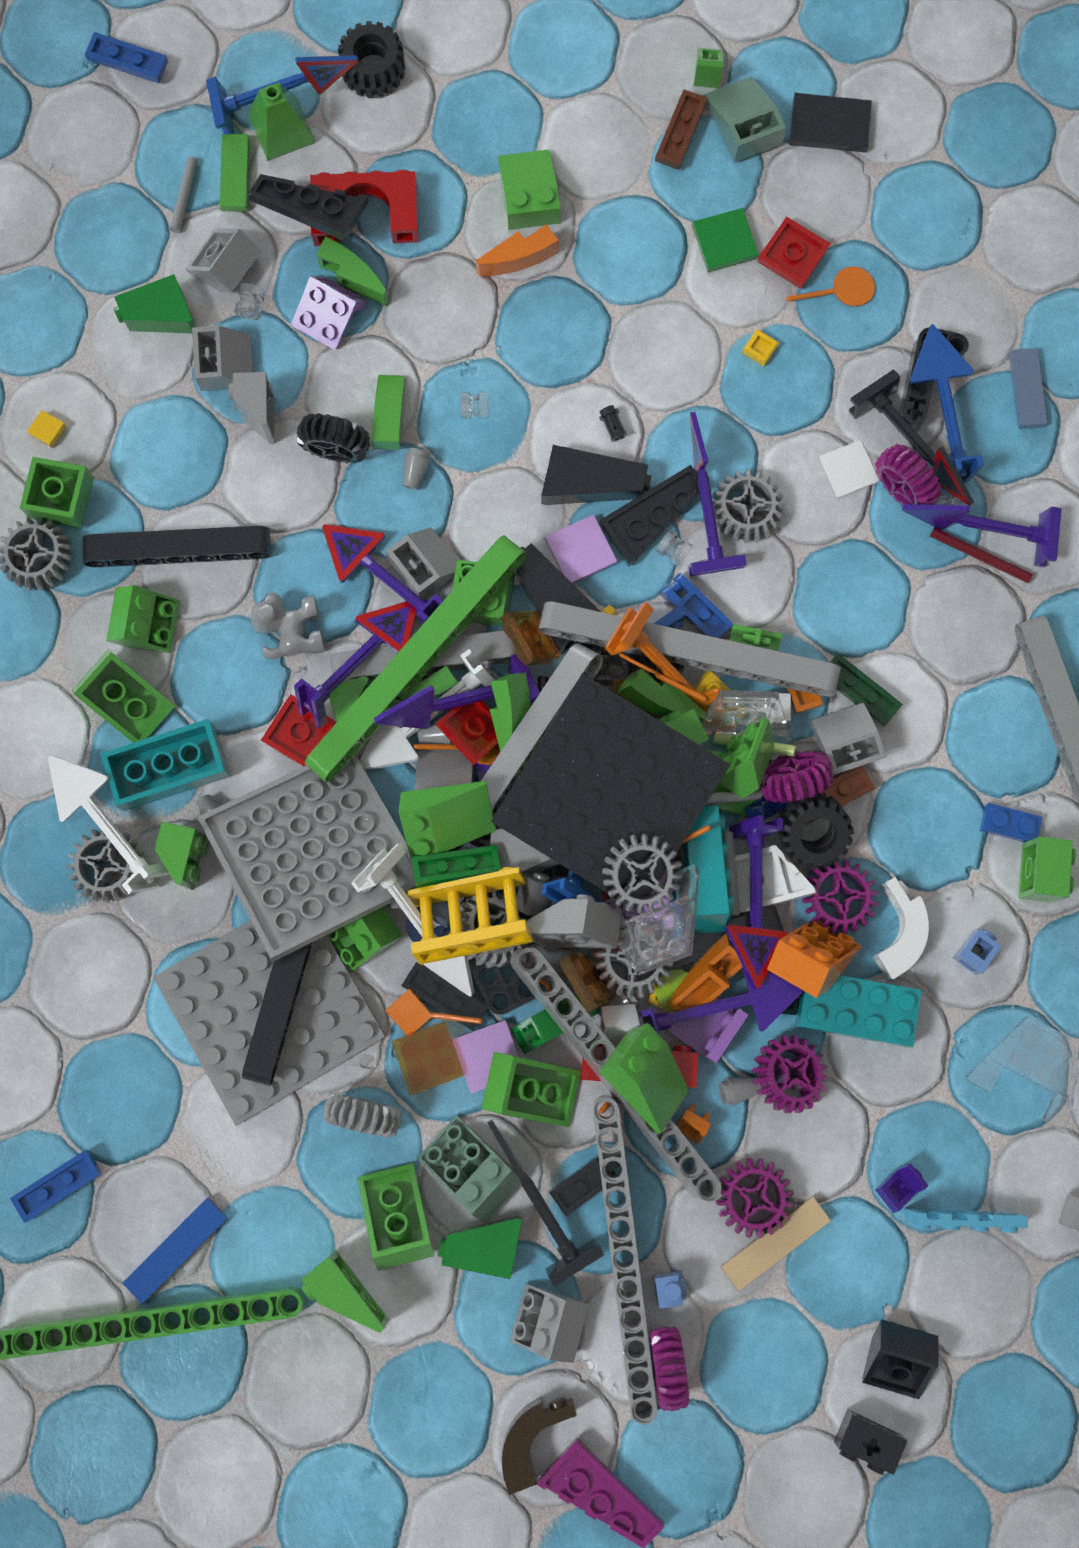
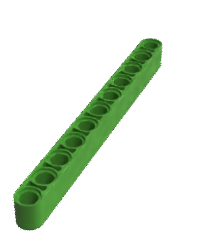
M505 535L498 538L312 750L305 760V765L326 783L333 780L381 726L375 723L374 718L401 703L519 568L526 557V552Z
M287 1287L0 1329V1339L4 1343V1349L0 1351V1360L288 1319L297 1316L306 1305V1296L302 1289L298 1287ZM285 1296H295L298 1300V1308L294 1310L287 1308L284 1303ZM258 1299H263L268 1303V1313L262 1314L257 1311L255 1304ZM229 1303L239 1307V1317L232 1318L227 1314L226 1309ZM199 1308H206L210 1312L209 1322H203L198 1318ZM170 1312L179 1314L181 1318L180 1326H174L169 1322ZM141 1316H146L151 1320L150 1330H144L140 1326ZM112 1320H116L121 1324L122 1332L120 1335L112 1332L110 1327ZM83 1324L91 1327L93 1332L91 1339H87L82 1335L81 1329ZM54 1329L62 1332V1343H58L53 1339L52 1332ZM25 1333L33 1337L34 1343L32 1347L25 1345L23 1341Z

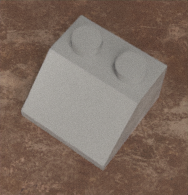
M215 228L188 265L186 271L220 292L232 293L242 285V278L246 272L256 265L257 257L261 250L240 229Z
M266 372L233 373V383H229L228 389L229 398L234 403V409L238 410L242 419L269 444H275L274 392Z

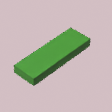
M222 134L221 211H247L248 134Z

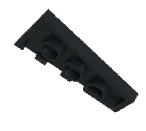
M263 174L259 175L248 193L249 201L343 241H346L368 204V195L359 194L358 197L346 195V191L335 189L334 192L320 190L318 185L300 186L295 185L293 180Z
M689 465L600 520V525L628 567L700 495L698 474Z

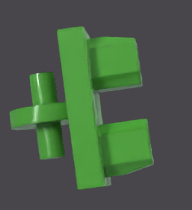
M733 624L730 641L779 651L782 634L762 630L761 628Z

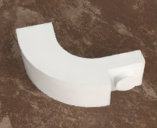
M896 877L880 886L897 912L899 931L890 946L872 956L887 981L900 976L916 963L923 953L929 933L928 914L921 896L909 900L907 897L909 891L906 885L901 880L897 881Z

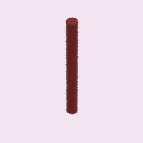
M936 527L930 533L929 537L1025 583H1029L1033 576L1032 573Z

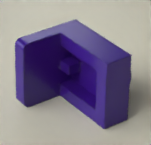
M911 1163L895 1169L875 1191L890 1210L895 1213L900 1211L916 1193L924 1191L928 1184L923 1179L920 1171L914 1168Z

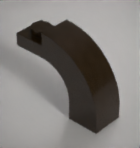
M540 1397L522 1408L510 1423L502 1449V1473L509 1495L537 1485V1475L530 1457L532 1442L543 1429L577 1416L573 1398L568 1400L565 1397L557 1398L549 1402L550 1407L545 1408Z

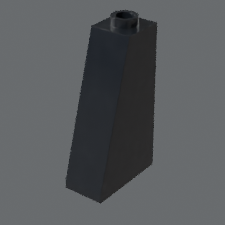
M553 445L541 494V504L556 505L633 500L642 495L643 490H649L652 475L647 474V464Z
M532 543L526 548L521 547L526 552V557L514 573L540 620L545 602H557L601 612ZM549 636L560 655L575 642Z

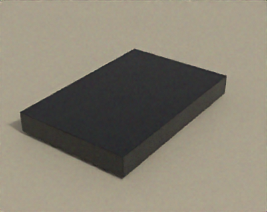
M794 93L789 145L866 153L869 141L872 100Z

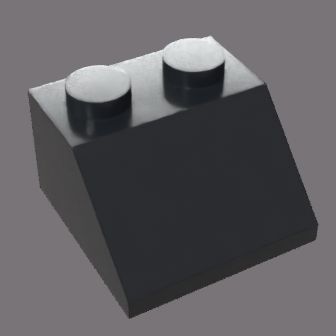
M881 1319L872 1336L862 1383L920 1399L939 1365V1336Z

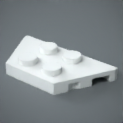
M776 845L762 849L763 908L817 894L813 885ZM750 852L735 856L740 914L750 912Z

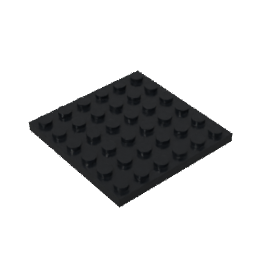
M582 673L491 822L608 893L614 885H604L603 881L611 878V875L603 874L602 869L612 868L611 864L605 862V857L616 858V855L610 849L615 847L620 852L623 849L619 843L621 839L629 846L632 844L630 835H635L637 843H641L642 834H647V843H651L652 838L657 836L659 838L657 847H660L664 842L669 844L665 854L673 850L677 852L731 764ZM637 850L627 856L636 862H642L654 852ZM662 858L657 862L653 872L654 878L658 881L666 870ZM621 862L618 870V880L620 886L624 889L631 877V871ZM631 864L638 875L635 876L636 880L642 877L653 883L646 872L649 871L648 867L642 870ZM643 885L636 891L634 890L631 895L638 897L649 896L654 889L648 885ZM617 893L613 897L617 898L620 894ZM633 904L632 908L637 911V904Z

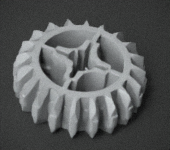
M750 469L746 470L745 476H742L738 470L735 472L734 478L727 475L725 483L719 482L717 486L719 491L713 492L715 519H720L716 524L717 528L725 526L724 535L727 536L730 532L734 533V541H737L739 536H743L745 543H748L750 536L756 542L760 540V534L768 537L770 530H776L777 522L781 521L783 517L780 513L784 509V504L780 503L783 495L782 493H775L778 490V484L770 486V476L766 477L765 480L760 479L762 474L760 471L754 477L751 476ZM743 489L742 496L726 500L732 492ZM754 491L761 494L764 498H758ZM746 498L748 506L751 508L748 515L746 505H744ZM762 512L768 513V516L762 521L751 524L753 516L761 515ZM730 514L739 516L741 522L735 520Z
M38 517L35 523L31 518H27L25 525L16 521L17 529L7 528L10 534L9 537L1 536V541L5 545L0 546V553L2 554L0 555V564H3L0 570L7 574L6 578L10 582H15V585L19 588L25 586L29 591H33L36 585L39 590L43 591L45 583L50 587H54L53 579L57 578L63 581L60 573L61 571L69 572V567L65 563L73 562V558L68 555L73 551V548L70 544H67L70 539L66 534H63L64 531L60 526L55 527V524L50 520L45 523L42 518ZM44 537L53 540L54 552L45 548ZM16 557L25 560L26 572L18 569Z
M93 829L91 830V839L86 835H82L81 839L84 844H73V847L78 850L77 854H68L69 858L75 860L74 863L67 865V869L75 870L69 876V880L77 881L74 885L75 890L83 889L82 896L88 898L92 895V901L99 902L102 897L103 902L110 903L112 896L116 901H120L122 897L121 891L128 896L130 895L122 884L133 875V872L129 869L130 865L128 863L125 866L118 862V852L101 830V834H99L97 830ZM124 832L122 836L135 849L138 842L134 839L129 841L130 834ZM107 843V846L103 847L99 855L89 856L95 848ZM141 849L134 850L139 857L143 854ZM95 862H110L117 868H102L101 865ZM86 864L92 866L95 870V885L91 883L87 876ZM123 874L118 882L105 887L113 875Z
M642 834L641 843H637L635 835H630L631 845L627 846L626 842L621 839L619 843L623 849L620 852L615 847L610 849L616 855V858L605 857V862L611 864L612 868L602 869L603 874L611 875V878L605 879L603 883L605 886L614 885L608 891L610 897L617 893L620 894L615 901L617 905L627 900L625 906L627 911L632 909L633 904H637V912L642 913L643 905L647 904L649 912H654L653 902L657 901L658 905L663 908L665 904L661 898L664 895L669 900L674 898L668 892L669 888L679 890L680 886L672 882V880L682 878L681 873L673 872V869L681 867V863L679 861H670L677 855L674 850L665 854L669 847L667 842L657 847L659 842L657 836L652 838L651 843H647V834ZM637 850L654 852L642 862H636L627 856ZM660 858H662L666 869L663 884L654 878L653 874ZM621 862L631 871V877L624 889L620 886L618 880V870ZM631 864L642 870L648 867L649 871L646 872L653 883L642 877L636 880L635 876L638 875ZM643 885H648L656 890L655 893L649 896L638 897L631 895L634 890L636 891Z
M495 891L488 892L489 911L496 914L495 916L490 915V924L494 923L491 926L505 924L507 914L504 894L496 896ZM474 895L467 898L466 902L460 905L463 932L476 930L479 927L476 896ZM519 916V920H527L526 918H520ZM526 943L467 955V959L471 960L475 957L476 966L485 963L486 968H492L495 965L497 968L502 967L506 963H511L512 954L515 950L526 945Z
M629 921L624 922L625 931L619 929L618 942L632 937L631 947L627 951L613 953L611 952L613 948H601L605 952H596L595 955L597 959L604 960V962L596 964V969H606L600 975V979L606 980L610 977L611 980L608 982L607 988L610 990L617 984L619 986L616 992L618 996L622 994L623 988L628 989L627 998L629 999L633 997V990H638L639 998H644V988H647L651 995L654 994L653 983L662 988L664 982L659 976L669 978L670 972L663 969V967H672L673 961L664 959V957L672 955V950L662 949L668 944V939L658 942L657 939L660 937L661 931L657 930L651 935L649 932L652 925L649 923L646 925L645 931L640 930V921H636L635 929H630ZM641 939L652 945L656 951L657 958L642 952L640 947ZM634 946H636L637 958L641 959L642 963L637 962L634 973H632L631 961L626 960V957H631ZM610 961L617 962V964L626 967L628 971L627 981L620 978L614 972ZM657 967L656 971L648 979L636 982L637 972L641 968Z
M336 1093L328 1095L323 1109V1119L325 1122L370 1135L391 1138L397 1134L401 1124L402 1112L398 1108Z

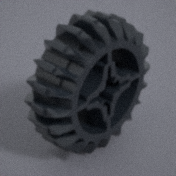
M317 413L316 415L308 414V416H304L298 425L296 441L304 451L330 461L347 464L349 462L357 463L363 461L370 447L369 433L365 428L358 426L356 422H350L348 419L329 414L322 415Z

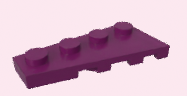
M577 1437L537 1479L539 1487L544 1490L546 1488L564 1502L572 1503L584 1510L585 1514L591 1518L601 1520L609 1525L611 1530L641 1548H645L664 1527V1522Z

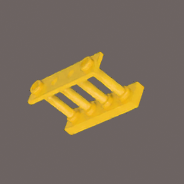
M505 867L498 872L407 890V896L415 907H420L423 938L418 942L411 943L412 954L419 964L422 965L533 942L532 931L527 922L519 920L515 887L526 885V880L519 867ZM504 889L507 921L505 924L491 926L487 892ZM476 895L479 927L476 930L463 932L459 898ZM448 901L451 933L447 936L436 938L434 937L432 904Z

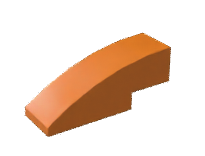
M546 224L527 238H524L517 231L476 260L477 274L479 276H496L530 268L557 254L559 240Z
M727 933L696 963L668 1001V1005L676 1012L711 1003L730 986L728 980L743 967Z

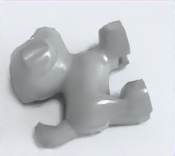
M267 593L262 601L252 607L251 625L256 633L269 634L279 631L280 634L278 647L272 649L264 646L262 648V654L266 659L275 660L284 655H297L302 652L323 653L326 651L321 630L313 631L308 639L305 638L306 623L319 618L318 606L314 596L302 599V607L294 611L285 610L281 597L276 593Z

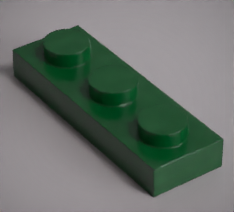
M837 653L830 661V663L841 667L837 690L855 705L864 703L870 716L885 727L903 704Z

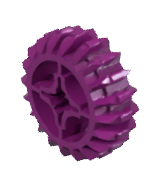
M896 444L889 449L887 448L877 458L875 466L879 480L883 483V488L887 489L889 495L896 502H899L901 505H935V502L941 496V486L938 483V477L933 474V469H930L927 462L921 458V455H917L913 449H908L905 445Z
M797 751L795 757L778 756L777 759L769 761L759 790H761L762 796L766 800H771L775 803L778 801L781 803L787 801L794 802L808 797L813 798L815 794H821L823 790L828 789L834 782L832 763L825 753H819V751Z
M847 859L843 861L842 867H840V862L835 864L832 860V868L830 865L826 868L822 866L823 872L819 868L813 869L812 872L816 878L812 876L806 877L816 889L817 894L802 899V903L811 904V907L805 910V914L814 912L816 916L811 919V922L824 921L821 926L828 927L830 925L831 934H836L838 927H840V932L843 934H848V926L852 932L859 931L857 922L864 927L868 924L864 916L872 918L875 915L868 907L878 906V902L871 900V897L879 894L878 891H870L869 887L876 883L875 880L866 882L864 878L869 875V871L866 870L859 874L860 864L858 863L852 869H849L850 860ZM833 875L831 891L818 895L823 880ZM842 875L854 881L860 891L849 889L846 886L845 879H842ZM839 890L842 891L841 894L844 893L845 896H850L841 901V904L838 903L839 900L836 901L835 898H830L837 894ZM861 899L860 908L852 918L847 919L849 903ZM820 903L831 905L835 910V915H838V919L828 915Z
M782 1035L778 1036L777 1040H769L767 1046L759 1049L761 1055L754 1058V1061L759 1066L753 1067L751 1070L758 1074V1078L754 1079L752 1083L760 1084L761 1088L756 1094H766L764 1103H773V1110L779 1111L783 1109L785 1114L792 1113L793 1111L795 1113H802L804 1108L806 1110L814 1107L813 1102H819L822 1099L819 1093L827 1090L822 1082L829 1079V1077L823 1075L822 1070H825L828 1066L820 1064L819 1060L822 1059L823 1054L814 1053L816 1045L807 1046V1039L801 1038L798 1040L795 1035H790L788 1038ZM786 1051L794 1054L797 1058L790 1061L787 1058L783 1059L780 1054ZM791 1087L793 1090H798L800 1095L795 1098L786 1095L783 1091Z
M746 1158L745 1168L740 1161H736L735 1166L738 1171L734 1172L733 1169L727 1167L726 1172L731 1176L730 1179L727 1180L722 1176L719 1178V1181L726 1184L725 1189L721 1188V1194L724 1195V1198L715 1200V1203L719 1206L725 1205L726 1208L721 1209L718 1213L721 1217L730 1215L725 1222L728 1227L737 1222L734 1232L740 1234L743 1228L746 1227L745 1236L747 1238H751L753 1229L756 1230L758 1238H763V1228H766V1231L773 1235L774 1229L771 1225L775 1223L781 1229L784 1225L778 1220L779 1217L790 1218V1214L783 1211L784 1207H794V1203L785 1201V1197L794 1195L792 1190H784V1187L788 1186L791 1182L789 1179L779 1180L784 1174L782 1169L772 1173L775 1167L773 1162H769L764 1169V1159L758 1158L756 1166L753 1165L752 1158ZM761 1174L759 1180L756 1179L755 1183L750 1187L737 1183L746 1175ZM769 1179L776 1188V1204L770 1202L766 1197ZM755 1190H759L758 1196L767 1204L764 1205L760 1202L757 1204L754 1202V1205H750L751 1199L742 1191L755 1194ZM733 1191L740 1194L743 1198L740 1217L736 1214L732 1205ZM758 1209H766L772 1212L763 1220L748 1221L750 1216H753Z
M668 1326L652 1329L650 1333V1347L659 1406L663 1411L671 1410V1412L687 1408L690 1401L689 1386L680 1332L676 1327Z

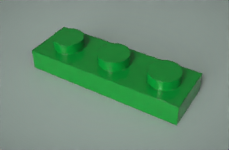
M496 845L411 857L416 888L498 872L501 869Z

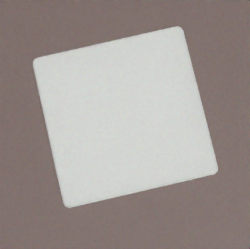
M861 440L819 456V460L836 497H841L879 482V478Z

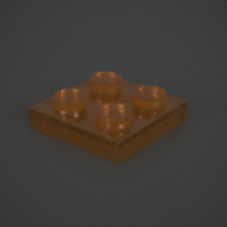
M536 611L507 612L500 617L504 625L505 634L512 640L516 648V655L525 666L550 664L560 658L549 635L543 634L538 630L540 618Z
M582 952L558 961L587 1013L610 1002L607 998L609 992L605 984L601 980L598 981L593 973L595 967L587 955L584 956Z
M446 1022L391 1041L410 1096L465 1076Z

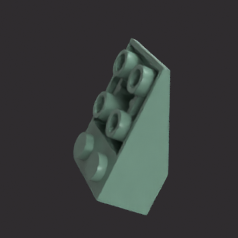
M752 76L704 94V97L708 98L707 105L734 163L782 145L786 125L775 103Z
M458 1115L452 1119L418 1157L468 1212L483 1223L490 1218L521 1183L515 1170Z

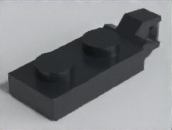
M599 1156L591 1159L549 1191L565 1216H568L603 1190ZM610 1161L606 1164L605 1169L609 1174L616 1175L614 1170L621 1164L617 1161Z

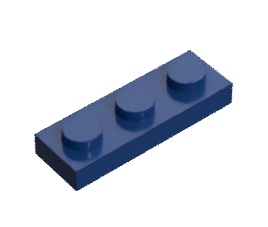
M96 32L93 33L85 52V57L88 61L158 84L168 64L166 55Z
M87 1149L12 1196L10 1200L23 1222L27 1223L102 1175V1172Z

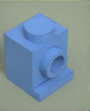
M977 929L972 931L959 951L953 956V959L973 974H983L1002 946L996 942L997 937L985 929H982V931ZM974 945H977L981 950L978 956L972 952Z
M682 1270L653 1274L659 1308L683 1306L687 1291Z

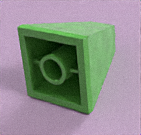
M280 83L269 85L258 91L248 116L267 161L316 143L299 101L292 92Z

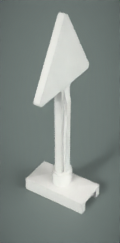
M468 649L460 656L470 672L464 675L462 681L440 698L474 690L480 684L484 687L491 686V681L495 679L491 676L488 668ZM443 710L432 712L431 720ZM381 725L371 736L359 761L363 769L366 771L418 761L420 757L408 741V738L420 728H400L399 726Z
M49 756L48 761L59 820L66 822L82 806L130 865L129 869L133 872V875L122 884L128 894L156 889L159 885L155 882L154 878L170 875L164 864L149 865L143 857L140 858L92 798L110 779L109 776L57 756Z
M398 843L389 853L386 849L381 850L351 884L357 892L376 886L378 883L384 889L387 888L423 937L421 913L399 885L397 876L391 870L406 853L401 843ZM467 955L423 964L466 995H473L474 987Z

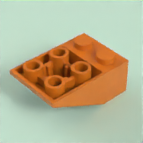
M821 920L818 922L814 921L813 923L809 921L780 939L767 970L816 998L829 990L862 947L847 934L838 932L831 934L830 926L822 927L821 925L824 921Z

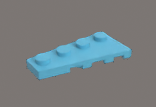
M905 1208L904 1220L913 1223L914 1228L930 1229L931 1226H942V1229L960 1230V1226H969L974 1231H989V1227H1000L1001 1232L1018 1233V1228H1028V1216L1020 1213Z

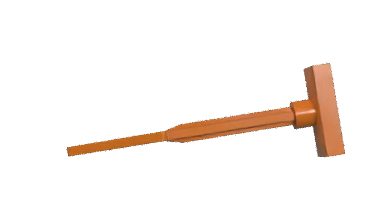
M644 602L638 612L633 608H629L605 646V649L611 655H615L629 650L634 645L635 648H640L666 677L696 691L648 640V635L642 630L654 609L648 602ZM716 688L699 693L707 698L705 702L683 692L708 714L705 719L700 721L701 724L718 733L732 735L733 732L719 689Z

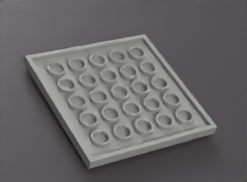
M356 755L328 783L323 781L309 767L304 766L197 817L272 962L395 901L387 888L384 889L380 883L360 892H357L351 884L381 850L386 849L389 853L396 844L401 843L406 853L391 870L397 876V882L406 894L407 890L416 889L407 843Z
M251 921L244 923L153 977L235 1126L240 1125L386 1037L338 952L326 935L315 940L312 944L271 1086L242 1079L244 1063L274 963L271 961Z

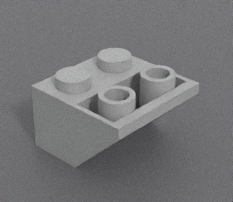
M222 326L192 328L194 374L201 391L228 389L229 383H233V373L253 372L251 335Z
M432 527L408 534L385 550L388 561L408 587L423 600L454 578L457 560Z
M864 703L810 720L820 753H825L829 757L834 775L886 758L879 731Z
M526 1283L510 1342L551 1361L574 1363L589 1304L572 1296Z

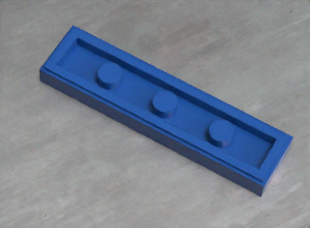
M209 1197L206 1198L122 1284L141 1304L145 1303L228 1217Z

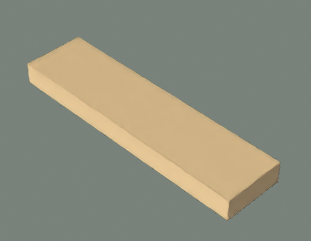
M813 1196L791 1211L789 1219L782 1218L780 1220L784 1225L781 1229L774 1224L772 1226L774 1229L773 1235L765 1231L763 1238L757 1237L720 1266L738 1291L831 1221Z

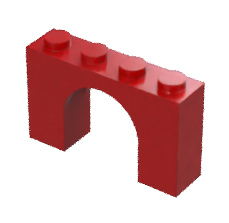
M404 169L396 172L375 170L370 173L348 171L344 174L321 172L317 175H310V184L318 185L320 190L334 192L335 189L346 191V195L358 197L359 194L380 199L390 209V228L393 244L419 243L418 196L415 171ZM311 227L314 246H321L325 237L340 244V239Z

